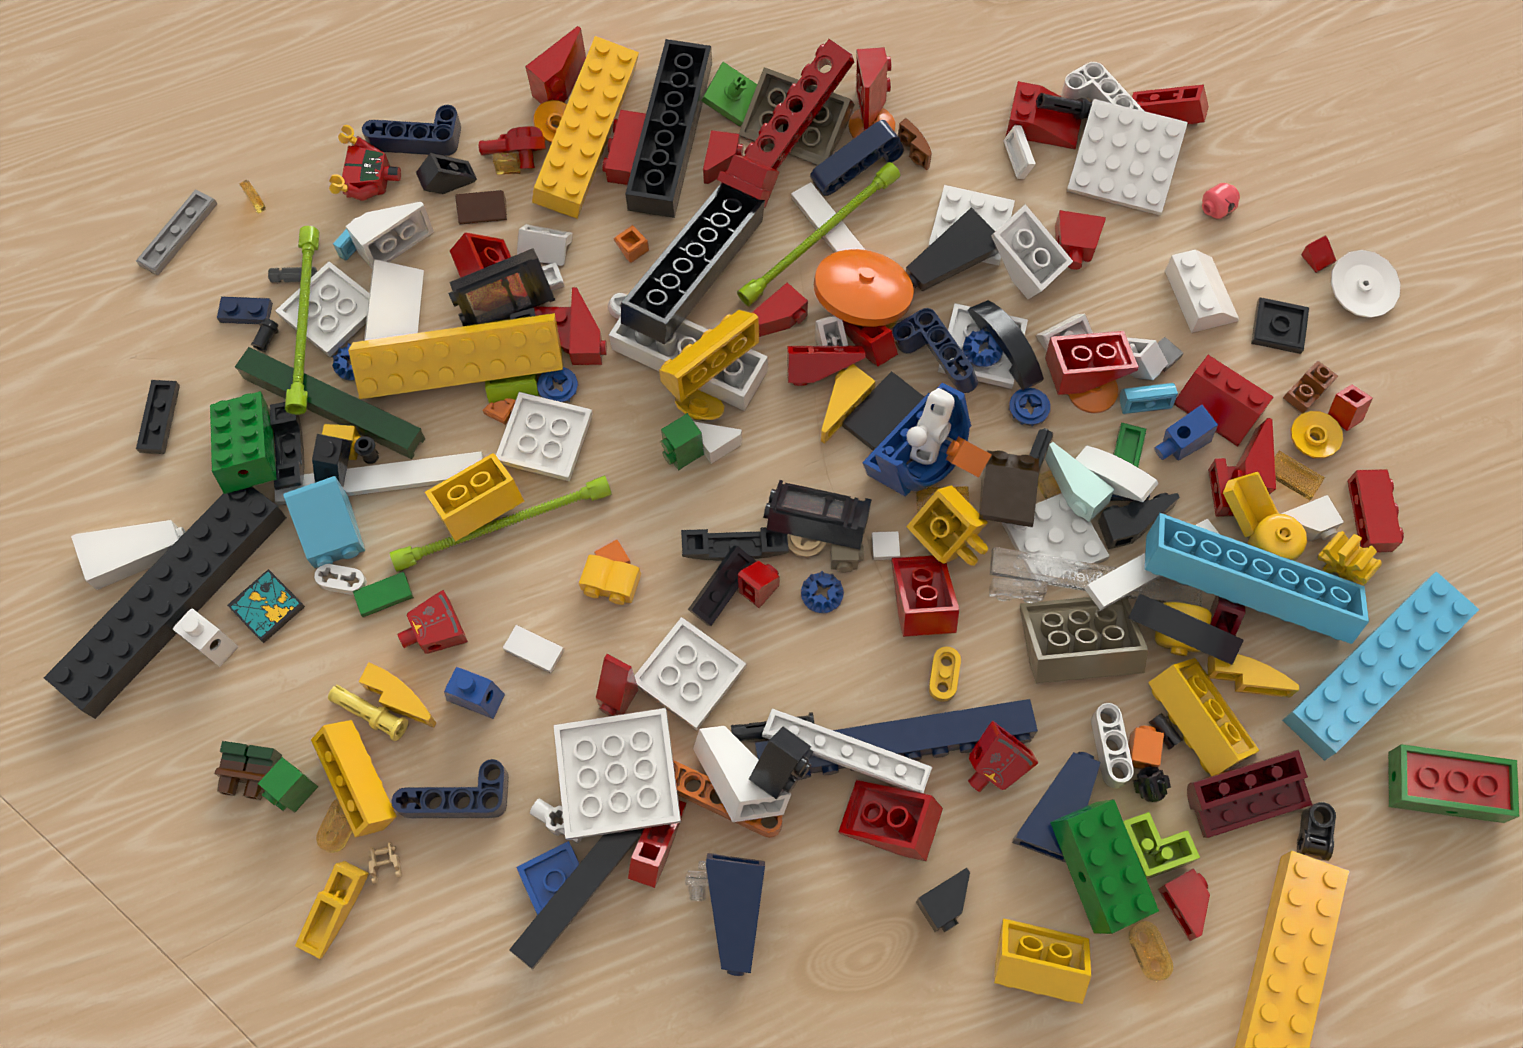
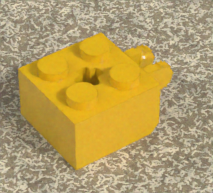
M952 485L938 489L906 526L929 552L944 564L960 556L967 564L975 566L979 559L970 550L968 545L980 554L985 555L988 551L986 543L978 536L988 522L984 519H979V513Z

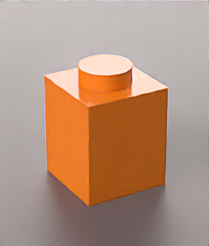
M958 436L957 440H953L946 452L948 455L946 460L979 478L992 454Z
M1139 726V728L1136 727L1130 733L1128 746L1133 768L1143 769L1149 766L1158 768L1160 766L1164 733L1156 732V729L1151 726Z

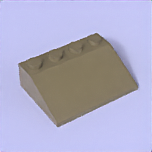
M764 67L739 136L756 141L760 128L764 123H768L771 120L775 107L779 103L784 102L790 86L799 80ZM808 86L806 92H814L817 86ZM832 93L789 155L816 165L829 158L848 124L855 106L850 98ZM795 105L792 108V112L797 113L801 111L803 105ZM780 125L778 132H785L789 125ZM770 143L766 146L774 148L775 144Z
M1127 596L1101 611L1091 597L1021 603V618L1029 663L1035 682L1046 683L1145 673L1148 648L1138 623L1128 618L1132 608Z

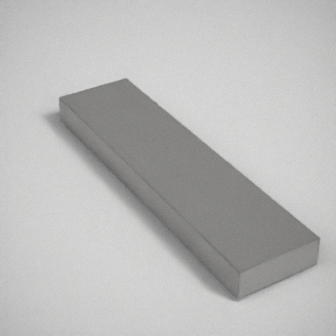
M195 189L136 260L138 265L159 275L217 205L215 199Z

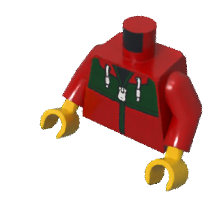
M343 125L341 128L343 133L338 135V139L343 144L351 142L352 146L347 148L342 176L334 174L329 180L331 183L329 187L330 192L338 194L340 191H343L347 198H354L360 201H365L376 195H383L386 192L388 181L401 180L400 167L390 166L384 152L359 136L354 137V129L349 125Z

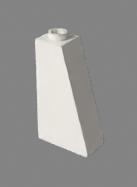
M172 520L79 533L72 535L71 538L86 582L96 590H99L151 568L185 533L183 527L178 528Z
M725 726L699 729L693 750L732 822L784 815L791 793L784 791L776 800L749 780L758 759Z

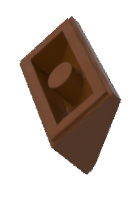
M503 190L456 194L455 196L459 225L507 220L506 198Z

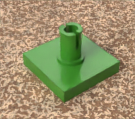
M722 62L701 101L730 121L741 126L757 84L725 62Z

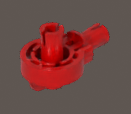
M524 126L512 128L507 134H501L496 140H480L478 148L482 156L500 154L503 158H508L510 152H519L520 169L535 168L533 151L545 150L546 144L545 137L538 127Z

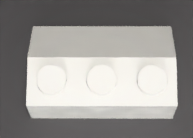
M1197 250L1172 255L1165 273L1191 333L1238 322L1239 317L1212 257Z

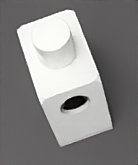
M190 609L173 628L177 634L219 667L239 647L194 609ZM214 640L218 641V645L211 649L210 644Z

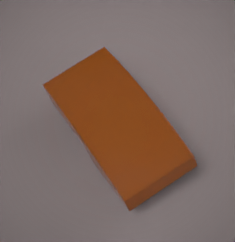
M905 118L899 123L898 137L905 146L910 147L909 157L916 165H920L925 170H928L932 156L930 146L919 129Z
M1317 361L1285 394L1283 399L1301 413H1305L1337 379L1338 375L1320 361Z

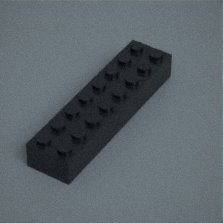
M665 40L625 193L628 211L675 218L703 102L701 99L706 92L712 68V49L710 45Z
M721 182L621 302L620 323L665 345L762 223L765 200H759Z

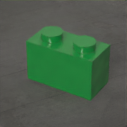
M688 413L661 429L662 440L660 442L664 448L662 454L668 464H674L678 471L704 455L702 432Z
M283 757L258 783L265 790L261 795L274 806L276 805L282 811L289 808L293 812H296L319 787Z

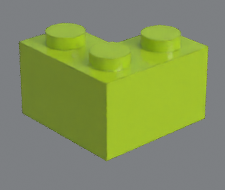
M1150 812L1123 821L1146 879L1189 865L1200 858L1188 830L1161 839Z

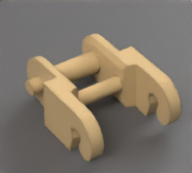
M388 842V847L378 850L370 847L368 856L371 857L372 861H368L370 874L373 877L371 878L373 884L378 883L376 871L379 868L378 866L389 863L394 865L397 871L395 872L396 877H402L399 856L394 854L396 847L392 846L391 842ZM389 853L390 859L377 861V856Z

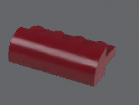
M1299 750L1290 751L1194 781L1187 786L1189 806L1191 810H1195L1203 838H1210L1313 805L1304 780L1308 778Z

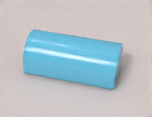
M1174 383L1121 389L1120 405L1122 413L1128 414L1173 408L1178 392Z

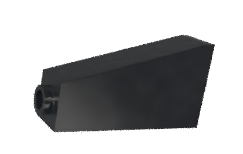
M971 207L906 267V272L912 281L913 287L916 288L918 286L921 291H924L998 254V249L991 236L995 230Z

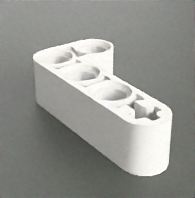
M1089 62L1069 73L1065 78L1061 97L1073 100L1088 97L1092 102L1093 99L1144 111L1106 68L1098 62Z

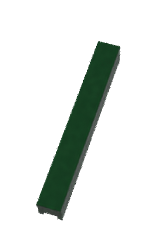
M250 347L247 348L235 365L243 379L286 399V390L291 389V384H293V367ZM304 373V391L308 392L307 410L339 425L355 426L360 435L370 437L374 442L413 459L415 449L420 442L423 443L425 440L421 428Z

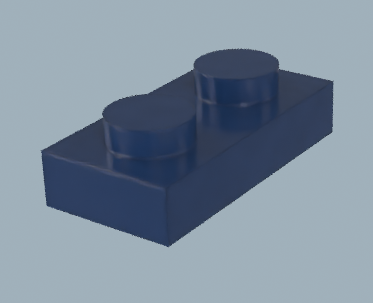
M221 296L217 319L220 323L259 324L265 318L270 319L273 303L270 298Z

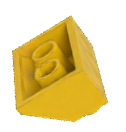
M1003 918L995 960L994 983L1008 988L1033 992L1038 995L1059 998L1067 1002L1072 1001L1083 1004L1091 979L1089 938Z

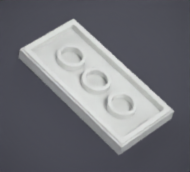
M374 259L364 341L418 333L424 270Z

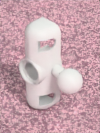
M940 388L929 394L917 426L912 427L907 432V441L912 446L910 458L924 465H930L936 461L941 444L945 441L951 429L949 419L954 407V397ZM932 404H935V405H934V408H933V411H932V410H931V405H932Z

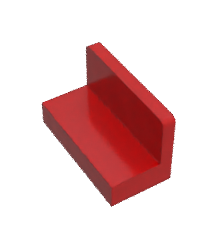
M1215 458L1208 469L1216 517L1234 516L1223 491L1228 480H1231L1236 466H1227L1226 458Z

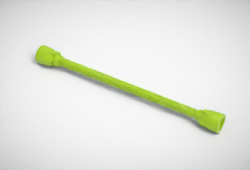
M891 162L886 163L876 173L869 186L834 214L832 218L827 220L812 235L805 239L803 243L792 250L785 258L771 268L769 272L764 274L762 278L752 279L737 291L741 301L749 307L763 295L767 284L781 274L785 268L789 267L874 192L881 188L886 189L899 179L901 175L898 168Z
M303 226L299 230L298 247L302 249L303 257L293 384H291V389L286 390L285 410L295 415L304 414L307 410L308 392L304 391L303 385L312 257L314 250H318L320 234L319 230L313 226Z
M604 475L585 483L586 486L580 488L579 492L576 491V493L564 495L560 499L550 500V502H544V504L531 507V509L528 508V510L516 512L512 516L509 515V517L506 516V518L494 520L493 523H487L456 542L451 536V538L448 537L445 540L435 541V543L425 545V547L422 546V548L408 546L390 552L396 572L416 565L417 560L422 559L424 555L427 556V554H433L437 550L447 549V547L450 548V546L463 543V541L475 539L479 535L482 536V534L494 532L498 528L501 529V527L505 528L508 525H514V523L524 521V519L527 520V518L539 516L543 512L546 513V511L549 512V510L561 508L565 504L568 505V503L571 504V502L574 503L581 499L587 500L591 498L594 501L610 496L612 493L606 476Z

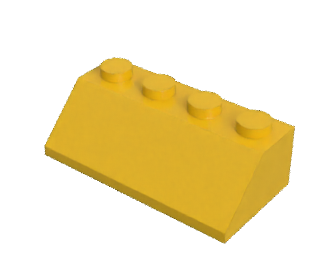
M737 310L732 315L725 316L718 326L705 331L698 341L684 347L677 357L664 362L661 369H659L661 383L681 403L759 343V317L754 313Z
M1196 658L1174 664L1148 682L1154 697L1159 702H1162L1168 711L1167 714L1170 721L1178 726L1184 735L1185 743L1195 751L1200 759L1202 768L1207 773H1210L1211 776L1229 770L1260 751Z

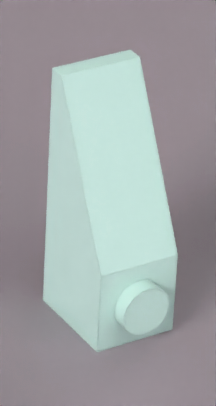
M1054 442L1050 443L1045 460L1068 506L1072 508L1076 515L1090 522L1109 504L1114 488Z

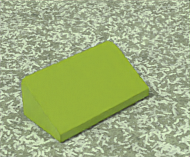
M536 374L485 381V390L489 403H495L507 398L516 400L519 392L534 396L539 395Z

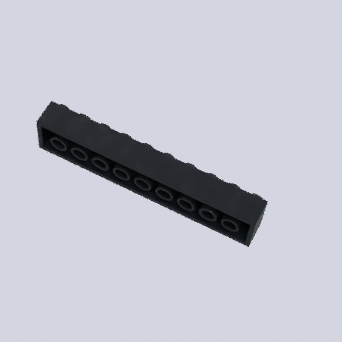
M253 486L226 494L223 493L50 670L44 679L81 711L96 719L177 634L173 628L190 609L198 612L287 517L276 504Z

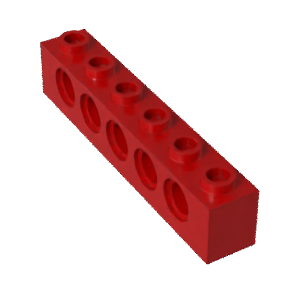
M830 39L825 44H821L815 53L816 57L812 63H808L801 72L802 77L797 83L790 86L784 102L779 103L775 107L771 120L768 123H764L760 128L756 141L754 143L751 142L747 146L744 153L745 156L778 170L855 63L852 54ZM823 66H831L830 71L826 73L820 72ZM816 85L817 89L814 92H806L808 86ZM795 105H803L801 111L797 113L792 112V108ZM780 125H789L785 132H778ZM767 144H775L772 151L764 152V147Z

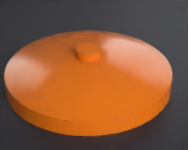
M861 249L842 250L827 256L817 267L813 284L817 299L828 312L848 323L868 327L888 325L902 318L909 310L914 294L913 284L909 275L898 263L882 254Z

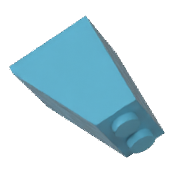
M335 476L283 494L306 558L314 569L325 564H333V562L343 558H354L360 552L365 551L349 496Z

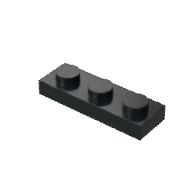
M151 380L136 445L139 453L165 454L180 388L177 381Z
M734 545L688 610L707 626H712L739 588L738 573L757 561L739 546Z

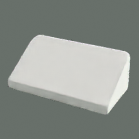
M1076 314L1036 336L1047 352L1050 337L1090 334L1093 332L1086 315Z

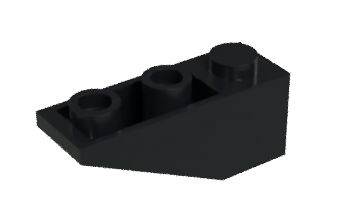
M1161 493L1153 499L1144 502L1134 500L1127 506L1119 507L1118 505H1113L1104 509L1098 524L1108 550L1133 544L1152 527L1159 513L1167 514L1175 506L1180 498L1179 494L1169 495L1168 493Z

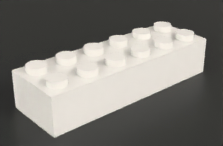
M620 316L610 332L609 338L612 350L659 371L664 362L669 359L673 360L681 353L684 347L694 344L708 329L685 319L664 345L621 324ZM750 349L698 390L745 411L768 371V356Z

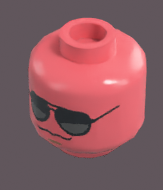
M1219 183L1203 194L1202 209L1205 214L1215 219H1221L1237 209L1240 194L1233 185Z

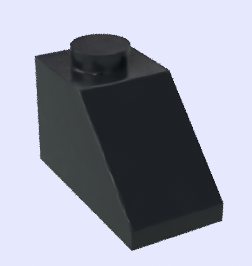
M433 153L428 155L416 171L423 190L439 194L448 193L474 183L477 180L469 161Z
M317 434L312 456L315 483L335 476L341 486H344L352 446L351 440Z
M968 868L960 871L917 899V905L934 932L942 928L945 933L959 924L957 918L963 912L970 876Z

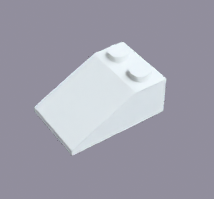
M422 202L366 212L346 225L357 252L371 269L374 259L390 262L434 233Z
M1026 204L991 235L1012 282L1027 299L1042 292L1073 262Z

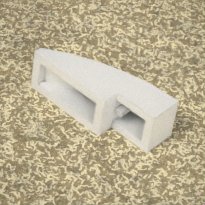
M1086 446L1075 458L1114 488L1113 494L1144 502L1159 484L1155 478L1131 463L1094 447Z

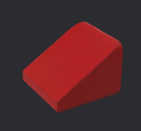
M1326 235L1308 244L1301 254L1316 273L1337 261Z

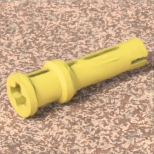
M340 685L334 686L328 694L329 701L369 722L372 729H379L390 735V739L393 741L399 740L407 729L408 719L404 717L399 718L391 714L389 709L384 706H374Z

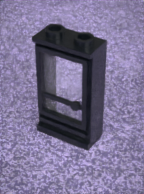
M534 248L449 282L452 292L448 294L454 307L459 305L462 311L458 316L463 326L502 321L510 318V314L531 309L546 302L551 303L555 301Z
M779 480L776 490L771 489L769 503H766L763 518L768 519L766 530L860 550L872 499L865 498V501L858 500L859 498L855 497L852 499L851 496L790 483L783 484V480Z

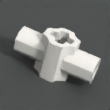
M537 799L530 810V814L544 822L548 830L554 835H565L564 823L562 825L557 823L555 827L553 822L556 816L560 818L562 815L563 818L562 806L559 805L554 808L543 800ZM582 838L572 840L576 843H579L582 840Z

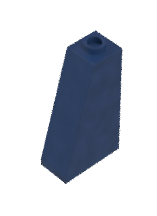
M1073 752L1014 836L1012 843L1066 863L1050 822L1088 806L1101 762L1094 760V756L1085 752H1078L1077 754Z
M707 853L706 871L721 969L727 970V973L730 975L743 976L744 973H751L765 861Z

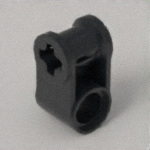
M1318 802L1307 807L1302 812L1300 833L1297 839V853L1321 856L1322 860L1325 861L1331 859L1334 850L1336 812L1330 804ZM1315 810L1322 814V824L1315 820Z

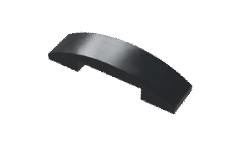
M989 300L967 310L980 330L982 328L988 329L1011 362L1012 366L1009 372L1022 390L1044 380L1042 370L1031 345L1017 324L1004 310Z
M285 402L271 404L270 421L274 430L276 458L274 488L275 490L300 486L304 479V447L299 415L288 413L285 410Z
M761 527L760 531L708 533V529L681 530L682 557L723 561L734 545L739 546L753 559L773 557L789 552L788 536L785 533L766 530L767 527Z
M1140 593L1128 617L1135 622L1233 665L1244 641L1237 636Z

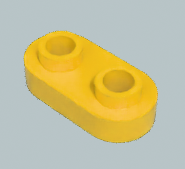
M945 646L939 648L935 652L932 661L929 693L935 700L940 702L951 700L957 690L961 657L958 651L952 647ZM947 659L951 665L944 666L941 661ZM939 685L946 686L947 691L940 692L937 687Z

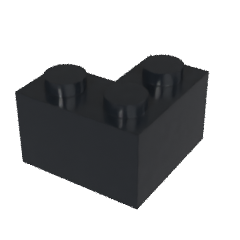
M783 726L768 741L749 780L777 800L784 791L787 793L791 792L798 782V776L802 779L812 765L809 763V759L814 751L810 749L811 746Z

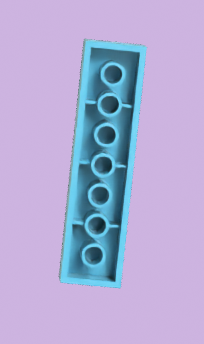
M1159 513L1146 536L1145 570L1155 575H1161L1180 584L1200 589L1205 593L1214 594L1233 603H1239L1258 612H1264L1283 621L1292 622L1308 630L1317 631L1353 644L1369 623L1365 586L1280 557L1271 552Z
M1436 571L1282 721L1324 761L1336 754L1480 609Z

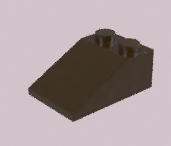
M987 450L992 455L982 472L979 519L1033 527L1039 478V458H1033L1030 455L1007 454L1000 450Z

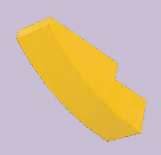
M1237 654L1233 665L1211 655L1208 657V677L1210 679L1235 681V692L1290 698L1299 691V685L1292 679L1253 658Z
M368 662L359 683L366 690L381 695L378 702L382 706L407 718L433 728L435 727L436 721L429 710L408 686L385 669Z
M346 861L334 865L324 890L317 894L295 947L319 959L324 956L353 908L369 875L368 872Z

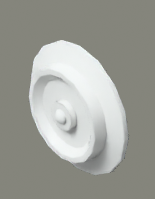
M1366 250L1349 252L1336 262L1332 270L1331 286L1336 299L1346 310L1357 316L1367 318L1382 316L1395 306L1400 297V281L1396 270L1387 259L1375 252Z

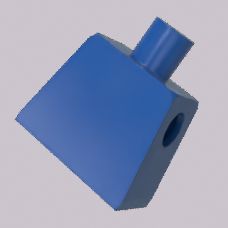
M1200 405L1166 429L1163 442L1154 447L1155 452L1161 460L1173 454L1176 460L1179 461L1212 442L1218 424L1204 406Z
M459 667L455 668L444 691L446 701L494 719L505 696V693L492 680ZM487 694H490V698L486 702Z

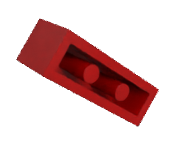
M620 110L618 119H614V136L609 138L608 158H604L602 171L606 172L607 182L628 185L646 113Z
M1388 469L1356 470L1347 482L1357 535L1362 538L1360 546L1362 548L1373 546L1377 553L1393 552L1403 543L1404 539L1403 529L1399 527L1398 522L1399 507L1394 502L1393 480L1389 477Z

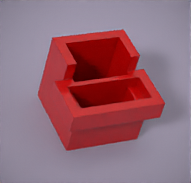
M734 154L727 172L720 171L717 180L759 200H765L764 208H766L780 171L747 156Z

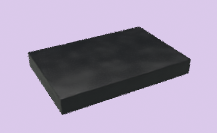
M891 371L842 422V427L874 451L917 406L924 396Z

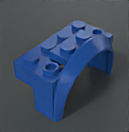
M941 383L937 389L940 388L950 393L955 401L949 419L951 429L947 437L956 441L959 436L968 441L972 425L965 394ZM930 393L917 404L862 462L868 476L905 497L911 490L921 491L943 480L956 466L946 460L948 456L946 452L951 444V441L947 439L941 444L937 459L933 464L924 465L913 460L906 465L912 450V446L907 441V432L912 427L917 426ZM932 404V405H931V410H932V411H933V408H934V405H935V404Z

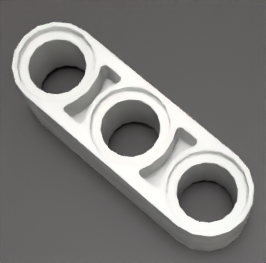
M1104 703L1093 714L1091 725L1099 762H1101L1100 768L1103 780L1111 788H1120L1132 778L1133 764L1121 711L1112 703ZM1100 714L1109 715L1112 723L1107 724L1103 722ZM1106 741H1114L1118 746V751L1110 750L1106 745ZM1113 767L1122 770L1124 774L1123 779H1118L1113 775Z

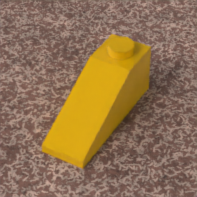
M854 364L850 365L847 369L840 370L835 377L834 388L821 430V442L824 444L842 427V422L875 389L876 381Z

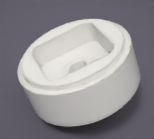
M617 293L608 302L610 314L617 319L621 316V302L627 296L626 294Z

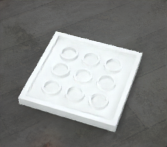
M1093 99L1067 192L1161 215L1188 122Z
M666 708L554 725L566 840L681 823Z

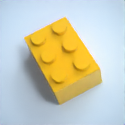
M494 453L425 491L437 515L455 542L524 502L514 479Z

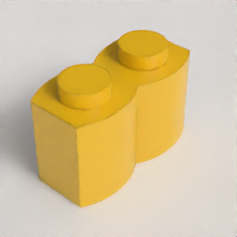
M588 555L579 586L586 596L591 598L605 596L609 597V601L612 603L624 605V602L632 603L641 577V571L639 567L628 563L613 561L597 555Z

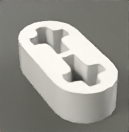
M325 564L317 568L314 576L315 581L322 589L354 595L353 591L367 586V580L363 573L358 569ZM329 572H331L337 579L329 578L326 582L322 577L323 575L328 576ZM356 577L359 583H354L351 587L344 579L353 580Z

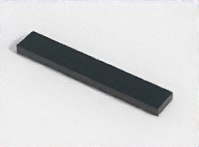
M644 828L604 834L509 951L533 970L640 838Z

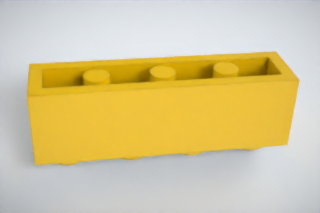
M348 720L323 725L311 741L355 838L383 831L397 815L353 721Z

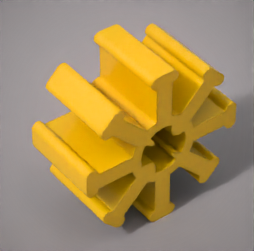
M1343 531L1338 532L1318 554V560L1326 563L1322 568L1326 573L1337 572L1340 578L1360 585H1364L1381 567L1382 561L1373 558L1377 553L1373 546L1362 548L1360 546V541L1362 540L1360 536L1353 534L1348 539Z

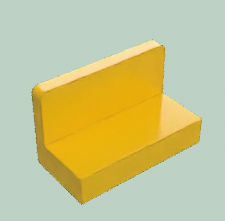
M1258 472L1228 480L1223 494L1245 537L1252 536L1256 526L1265 517L1279 514Z

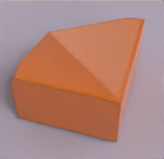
M633 225L614 237L615 243L630 263L649 251L648 240Z

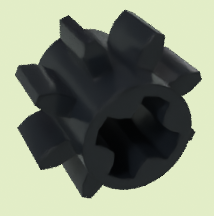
M1154 766L1141 769L1137 774L1138 780L1133 781L1135 792L1140 793L1141 799H1145L1148 802H1157L1164 799L1165 795L1168 794L1167 789L1171 788L1169 776L1164 775L1163 770H1159V768Z

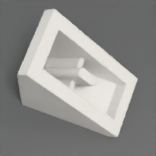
M834 315L817 320L815 325L817 345L848 346L843 321Z
M694 422L702 432L704 455L711 464L742 444L741 429Z

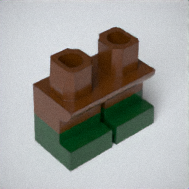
M222 741L220 748L222 757L220 765L214 773L220 777L217 792L223 795L235 796L239 782L246 783L243 796L249 799L261 800V794L265 790L258 783L282 758V754L274 748Z

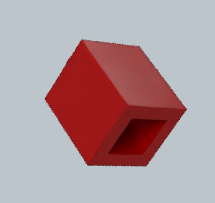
M1351 384L1335 395L1328 415L1333 417L1340 427L1348 431L1364 420L1373 397Z

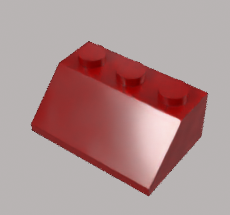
M467 232L450 249V254L460 278L511 257L504 239ZM518 273L505 277L509 281V288L515 300L527 295ZM502 279L467 293L474 310L490 311L511 302L506 288L501 284Z
M1208 354L1181 390L1174 405L1187 414L1203 405L1218 424L1215 432L1238 447L1274 397Z

